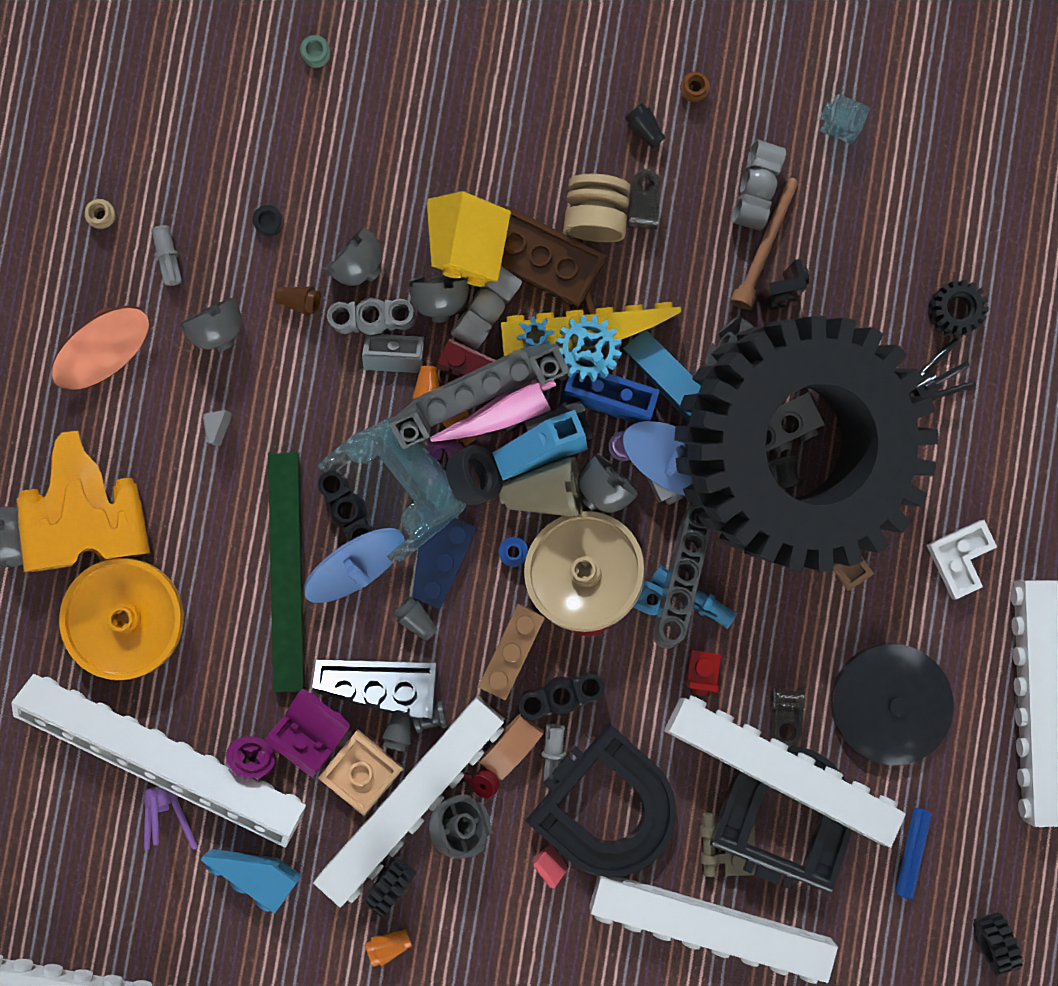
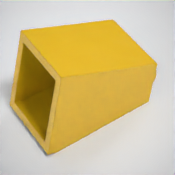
M464 191L429 198L427 213L432 267L443 270V275L447 277H463L468 279L467 283L472 286L484 287L485 283L498 282L511 211Z

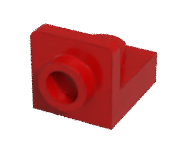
M690 649L685 685L688 688H692V694L710 696V691L718 693L719 686L717 681L721 662L720 654Z

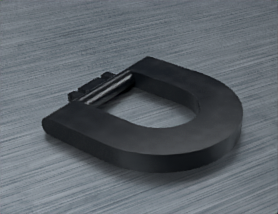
M609 723L584 753L579 747H573L570 752L577 757V760L574 761L566 755L551 774L558 779V782L555 783L547 777L543 783L551 791L525 821L577 867L599 876L619 877L645 868L662 853L674 830L676 803L671 785L661 769ZM599 758L638 792L642 803V814L637 827L628 836L615 841H605L596 838L559 806L562 800Z
M789 746L787 749L788 752L795 756L800 752L815 759L814 765L822 770L829 767L840 772L832 762L813 750L798 746ZM737 770L726 793L710 839V845L746 859L743 870L752 874L754 865L757 864L754 875L779 884L781 876L784 875L781 886L788 889L792 887L793 879L831 893L851 837L852 829L818 812V819L802 865L748 844L747 842L762 798L770 786Z

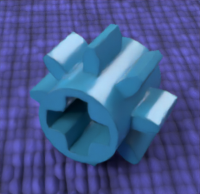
M531 316V324L528 326L520 323V327L525 331L524 335L517 336V340H525L526 345L524 347L550 344L546 340L547 336H552L554 331H546L547 319L543 320L540 324L536 323L534 316ZM533 327H537L538 332L544 333V336L540 337L539 343H534L531 338L527 339L526 335L531 333Z

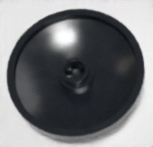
M879 644L858 652L842 667L833 685L831 711L839 734L858 754L880 764L904 765L926 757L941 744L951 726L954 700L952 689L945 673L928 655L905 645Z

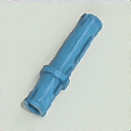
M660 565L650 581L664 588L668 570ZM697 589L693 607L698 610V614L701 616L706 615L728 629L734 621L737 612L715 600V596L711 593L707 595Z

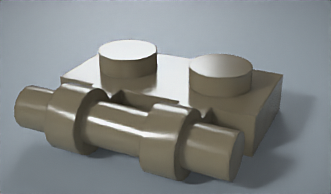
M704 813L703 825L700 826V836L703 837L704 852L701 853V864H704V876H716L717 864H724L725 876L754 875L756 864L752 874L743 870L746 859L726 851L716 852V847L710 845V839L716 825L715 814ZM755 822L747 842L755 846Z

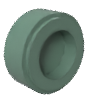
M311 35L301 43L300 53L307 65L318 68L327 64L331 56V50L328 42L323 37Z

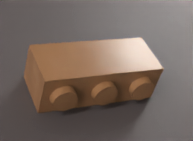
M520 603L517 604L479 683V688L503 700L507 699L545 619L544 615Z

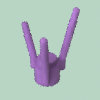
M159 786L144 789V849H150L151 826L153 844H159L158 813L169 810L170 803L173 805L191 848L196 849L197 844L178 802V796Z

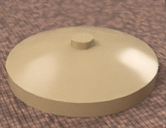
M582 511V515L575 517L562 516L552 521L536 536L526 556L524 568L525 584L532 602L549 621L573 631L588 632L600 630L622 619L638 601L645 581L644 556L632 532L620 521L599 512Z

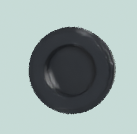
M263 205L254 212L253 225L260 234L271 237L277 235L282 230L284 219L276 207Z

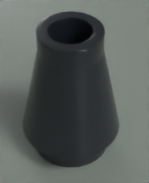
M641 103L625 117L629 123L627 127L649 144L652 149L666 138L651 108H647L644 103Z

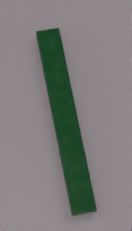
M268 453L273 692H300L302 689L305 690L300 453Z

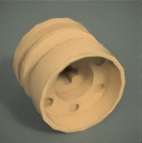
M580 174L569 178L568 190L570 192L567 195V202L573 207L566 209L563 232L573 238L592 242H615L624 239L627 215L621 211L628 208L629 199L627 197L630 194L631 185L621 178L603 174Z

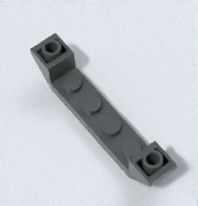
M557 344L526 346L417 397L390 420L388 425L402 449H406L429 438L430 427L537 377L541 385L570 371Z

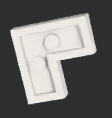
M979 520L927 544L952 599H958L983 587L971 559L997 548L985 520Z

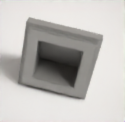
M222 410L204 414L203 420L209 444L221 445L232 417L231 412Z

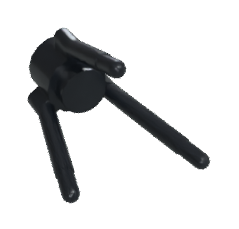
M954 338L920 370L925 382L912 390L914 396L931 397L934 401L937 398L976 386V382L971 381L938 391L942 388L941 383L968 368L970 366L969 362H964L938 377L934 373L927 374L959 342L957 338Z

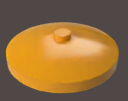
M129 558L105 560L84 570L66 591L59 614L61 637L70 656L89 673L110 680L137 678L160 667L176 649L184 625L182 601L172 581L155 566L144 561Z

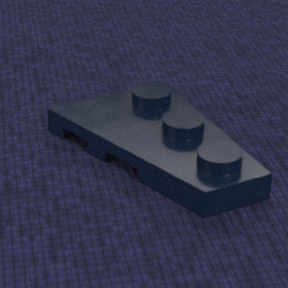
M423 504L413 598L439 610L441 609L478 528Z

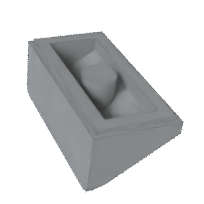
M365 334L362 353L363 368L365 370L420 372V366H423L424 337Z

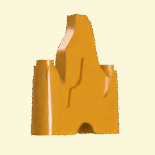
M78 431L62 432L55 440L51 456L49 489L45 497L39 495L38 489L20 491L19 497L16 498L24 572L70 567L77 561L79 554L85 551L95 553L101 561L151 554L137 483H134L133 478L115 480L113 504H110L105 493L100 469L84 451Z

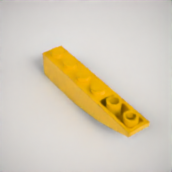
M672 302L655 303V309L643 310V305L625 306V312H613V307L597 308L595 309L596 314L585 315L587 321H591L593 316L597 315V323L599 324L608 320L607 329L616 328L617 330L613 339L623 340L681 313V307H673ZM566 311V317L554 318L553 312L536 314L535 320L536 323L540 324L543 320H548L545 326L546 331L552 330L554 334L547 336L546 340L550 344H555L557 338H564L560 334L561 328L570 329L568 323L571 319L578 324L581 315H584V311ZM524 315L507 316V322H501L504 356L526 345L525 340H517V336L524 335L525 331L520 327V323H524L527 326L531 324V320H525ZM533 327L531 333L526 336L527 339H533L534 343H539V339L544 336V333L538 332L537 327ZM587 330V332L598 334L597 332ZM571 337L568 343L569 353L576 347L573 337ZM584 344L582 351L593 349L595 346L587 347Z

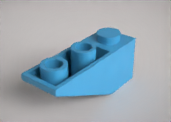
M572 410L542 422L493 452V456L502 480H506L587 450L586 435L576 411Z
M210 849L200 859L206 864L205 867L209 872L216 876L222 875L230 881V885L234 890L242 894L247 893L255 899L254 902L259 908L267 912L272 911L274 914L302 876L276 857Z

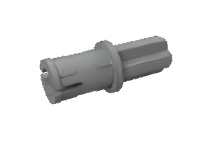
M167 225L153 227L151 233L153 234L157 252L154 257L159 261L163 282L167 286L179 284L182 280L176 258L179 256V253L174 249L170 227Z
M547 724L545 728V749L541 754L545 758L544 781L549 777L556 783L558 779L551 773L560 764L561 759L566 756V753L563 752L565 726H561V724Z

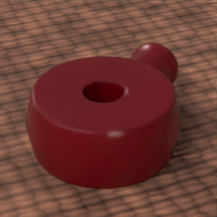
M483 769L474 775L465 772L463 776V781L471 783L473 791L482 798L492 797L499 789L500 784L497 776L489 770Z

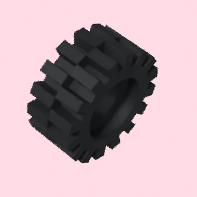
M955 280L940 288L932 295L934 298L928 304L932 306L928 310V315H933V319L930 320L931 324L936 323L938 325L936 328L938 332L944 330V335L950 336L954 334V337L965 335L980 327V323L984 322L987 318L984 314L989 312V307H984V304L988 302V298H982L980 295L984 292L983 289L976 290L977 284L974 282L967 284V280L959 282ZM952 298H960L966 302L968 314L964 319H955L949 314L948 303Z
M397 856L380 875L378 880H376L362 902L382 918L396 903L397 899L401 897L404 890L407 889L409 883L416 875V871Z
M995 912L973 920V927L975 928L973 930L977 936V943L981 947L980 951L982 955L984 954L986 963L989 964L992 972L994 971L995 975H1002L1023 967V958L1020 955L1022 953L1017 946L1018 941L1016 937L1014 938L1012 928L1008 927V921L1003 918L1001 913Z

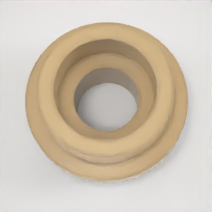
M104 199L93 200L85 208L86 221L96 229H105L115 220L116 213L114 207ZM100 211H105V216L102 219H98L97 214Z

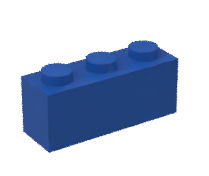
M575 373L572 377L568 376L561 400L566 402L581 400L585 408L632 423L650 421L660 390L611 374L603 378L598 373L595 382H592L590 376L586 375L583 382H580L579 374Z

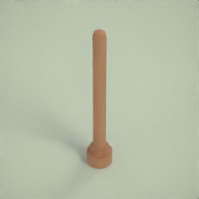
M789 178L786 181L744 284L740 285L733 292L730 302L738 308L752 310L757 297L755 296L756 291L754 288L797 188L798 182L795 178Z

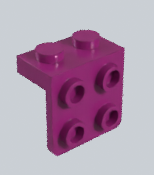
M302 689L296 695L284 717L267 735L264 742L313 778L343 738L350 724L340 713L333 711L322 703L316 695Z

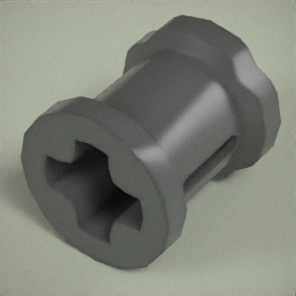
M439 701L437 705H434L433 724L414 719L417 734L422 733L423 729L438 726L447 728L443 701Z

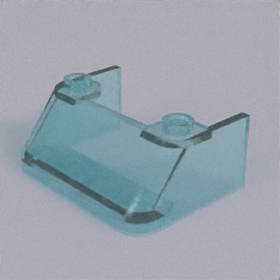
M390 417L351 436L317 466L320 470L337 472L350 460L365 464L372 461L376 456L381 458L414 501L402 515L403 528L410 538L387 556L390 561H401L461 514L466 503H463L455 496L449 486L445 469L423 441L402 449L388 425L389 421L394 418Z

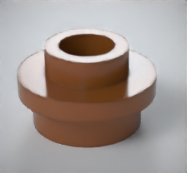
M699 72L687 74L682 79L680 85L682 96L690 102L702 101L710 90L709 80ZM697 85L700 90L693 92L690 90V86Z

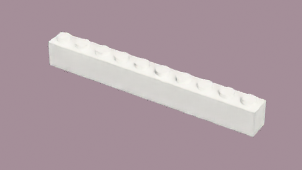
M33 674L11 702L14 717L285 848L303 817L306 805L298 797L292 794L285 795L280 793L265 781L258 782L251 778L244 781L243 777L238 774L233 776L232 770L222 765L217 758L211 755L204 756L199 754L184 742L177 743L172 741L163 732L143 727L136 719L130 716L123 717L116 714L109 706L103 703L96 704L89 701L82 693L76 690L69 691L62 688L52 678H42Z

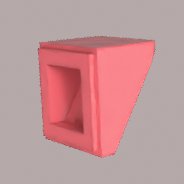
M548 845L533 857V866L550 888L556 887L568 869L567 864L552 845Z

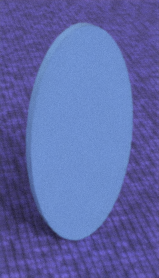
M644 421L628 427L623 435V446L635 467L658 485L685 496L683 488L693 484L692 478L689 475L677 472L675 458L688 456V443L675 441L676 426L661 422Z
M395 528L374 530L347 542L332 552L308 577L304 585V594L307 600L313 603L330 602L366 587L387 570L400 555L405 543L402 532Z

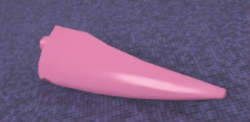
M535 378L497 396L470 416L431 436L430 440L435 442L481 435L537 417L551 410L543 392L556 386V384L552 380L541 385L540 381H537Z

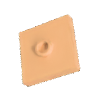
M357 730L318 779L365 817L404 767L361 731Z

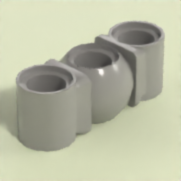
M759 139L754 141L748 154L745 168L747 171L740 185L741 196L737 197V202L732 212V223L760 232L763 230L769 218L770 206L772 204L770 200L777 187L776 175L780 174L785 160V148Z
M501 266L498 282L485 283L484 287H480V290L469 303L468 310L463 312L450 334L476 351L492 329V325L504 311L505 304L510 302L519 289L522 281Z
M367 298L358 304L355 302L349 304L343 302L334 303L327 311V319L331 326L341 334L360 333L361 331L368 335H376L386 329L389 331L410 329L416 322V313L410 302L405 299L399 298L383 302L377 298ZM402 308L409 310V316L404 321L394 319L397 310ZM371 310H377L380 313L378 320L373 323L366 322V314ZM341 312H348L350 315L348 322L342 325L336 324L337 315Z

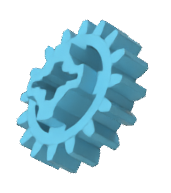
M581 315L578 324L573 319L569 320L568 325L570 329L562 327L560 334L564 338H557L555 343L558 347H561L559 350L566 365L570 368L568 376L572 377L575 373H578L580 382H583L586 375L590 376L592 382L596 381L598 373L603 378L607 377V367L614 370L617 363L613 359H619L622 353L615 349L622 343L620 339H613L617 332L616 328L608 330V320L603 321L602 324L597 323V315H594L591 321H587L585 315ZM587 330L597 332L598 334L587 332ZM571 337H573L576 347L569 353L568 343ZM584 344L587 347L595 346L593 352L591 353L590 350L582 351ZM607 345L608 355L607 358L604 360V356L601 353V349H603L604 346ZM579 363L588 364L590 367L581 366Z

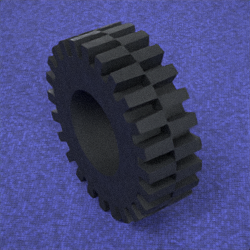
M810 316L764 323V327L751 328L736 335L738 342L722 344L715 349L711 355L717 361L716 364L699 367L692 378L693 381L701 386L698 394L684 395L679 409L691 413L689 426H676L675 441L688 443V456L675 458L677 472L689 475L692 478L693 484L683 488L688 502L703 506L704 510L698 515L701 522L708 528L722 532L719 536L721 541L729 546L743 550L749 556L803 571V567L819 572L832 571L833 562L853 566L863 562L860 550L879 553L887 548L890 544L881 530L903 533L912 522L899 510L900 505L921 507L928 493L911 485L913 475L934 477L937 462L917 458L918 446L939 443L938 429L918 427L917 418L936 411L931 397L910 395V392L925 382L919 369L897 368L907 356L906 352L899 345H879L884 335L882 332L873 327L855 328L856 321L849 318L826 319V316ZM808 387L824 397L835 411L840 423L842 446L837 465L826 482L805 496L793 498L778 485L770 471L766 457V436L770 421L780 404L792 393L801 388Z

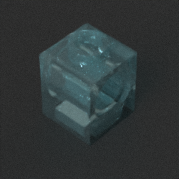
M838 94L832 103L827 102L822 110L819 119L824 120L820 131L852 144L860 135L871 107Z

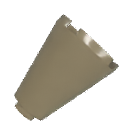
M566 457L504 480L499 492L501 504H505L508 510L572 517L582 515L583 501L581 498L583 493L579 491L580 471L576 458Z

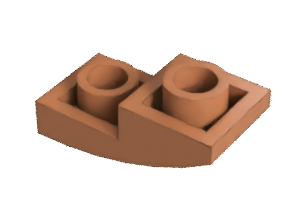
M521 713L504 728L505 730L500 735V738L484 752L479 761L480 764L493 772L501 780L522 761L544 732Z

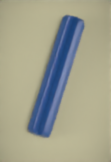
M915 808L913 810L895 892L898 896L906 899L914 897L932 817L931 812L926 809Z

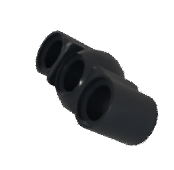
M336 471L324 472L318 479V489L325 496L326 503L330 505L329 515L331 521L337 527L343 529L342 532L347 536L348 542L355 539L357 531L362 528L367 529L368 532L374 531L375 528L371 526L369 517H366L367 507L365 501L361 496L353 493L354 491L349 486L347 478ZM332 477H338L340 480V488L335 493H330L327 490V482ZM346 503H352L355 507V514L350 519H345L341 514V508Z
M593 672L572 676V679L564 676L555 677L549 680L544 688L540 686L536 690L525 691L519 700V710L526 719L536 720L543 715H551V712L558 715L568 714L574 711L579 703L583 705L586 702H594L600 699L605 690L604 683L600 676ZM587 679H594L598 682V689L593 694H586L582 691V684ZM558 688H565L570 693L569 699L564 703H558L553 699V693ZM529 697H536L540 700L541 707L535 712H530L524 707L525 700Z

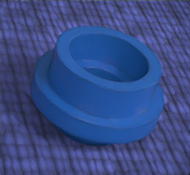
M510 537L501 543L499 557L505 565L517 567L526 561L528 547L522 539ZM511 546H516L519 549V555L516 558H511L508 555V549Z

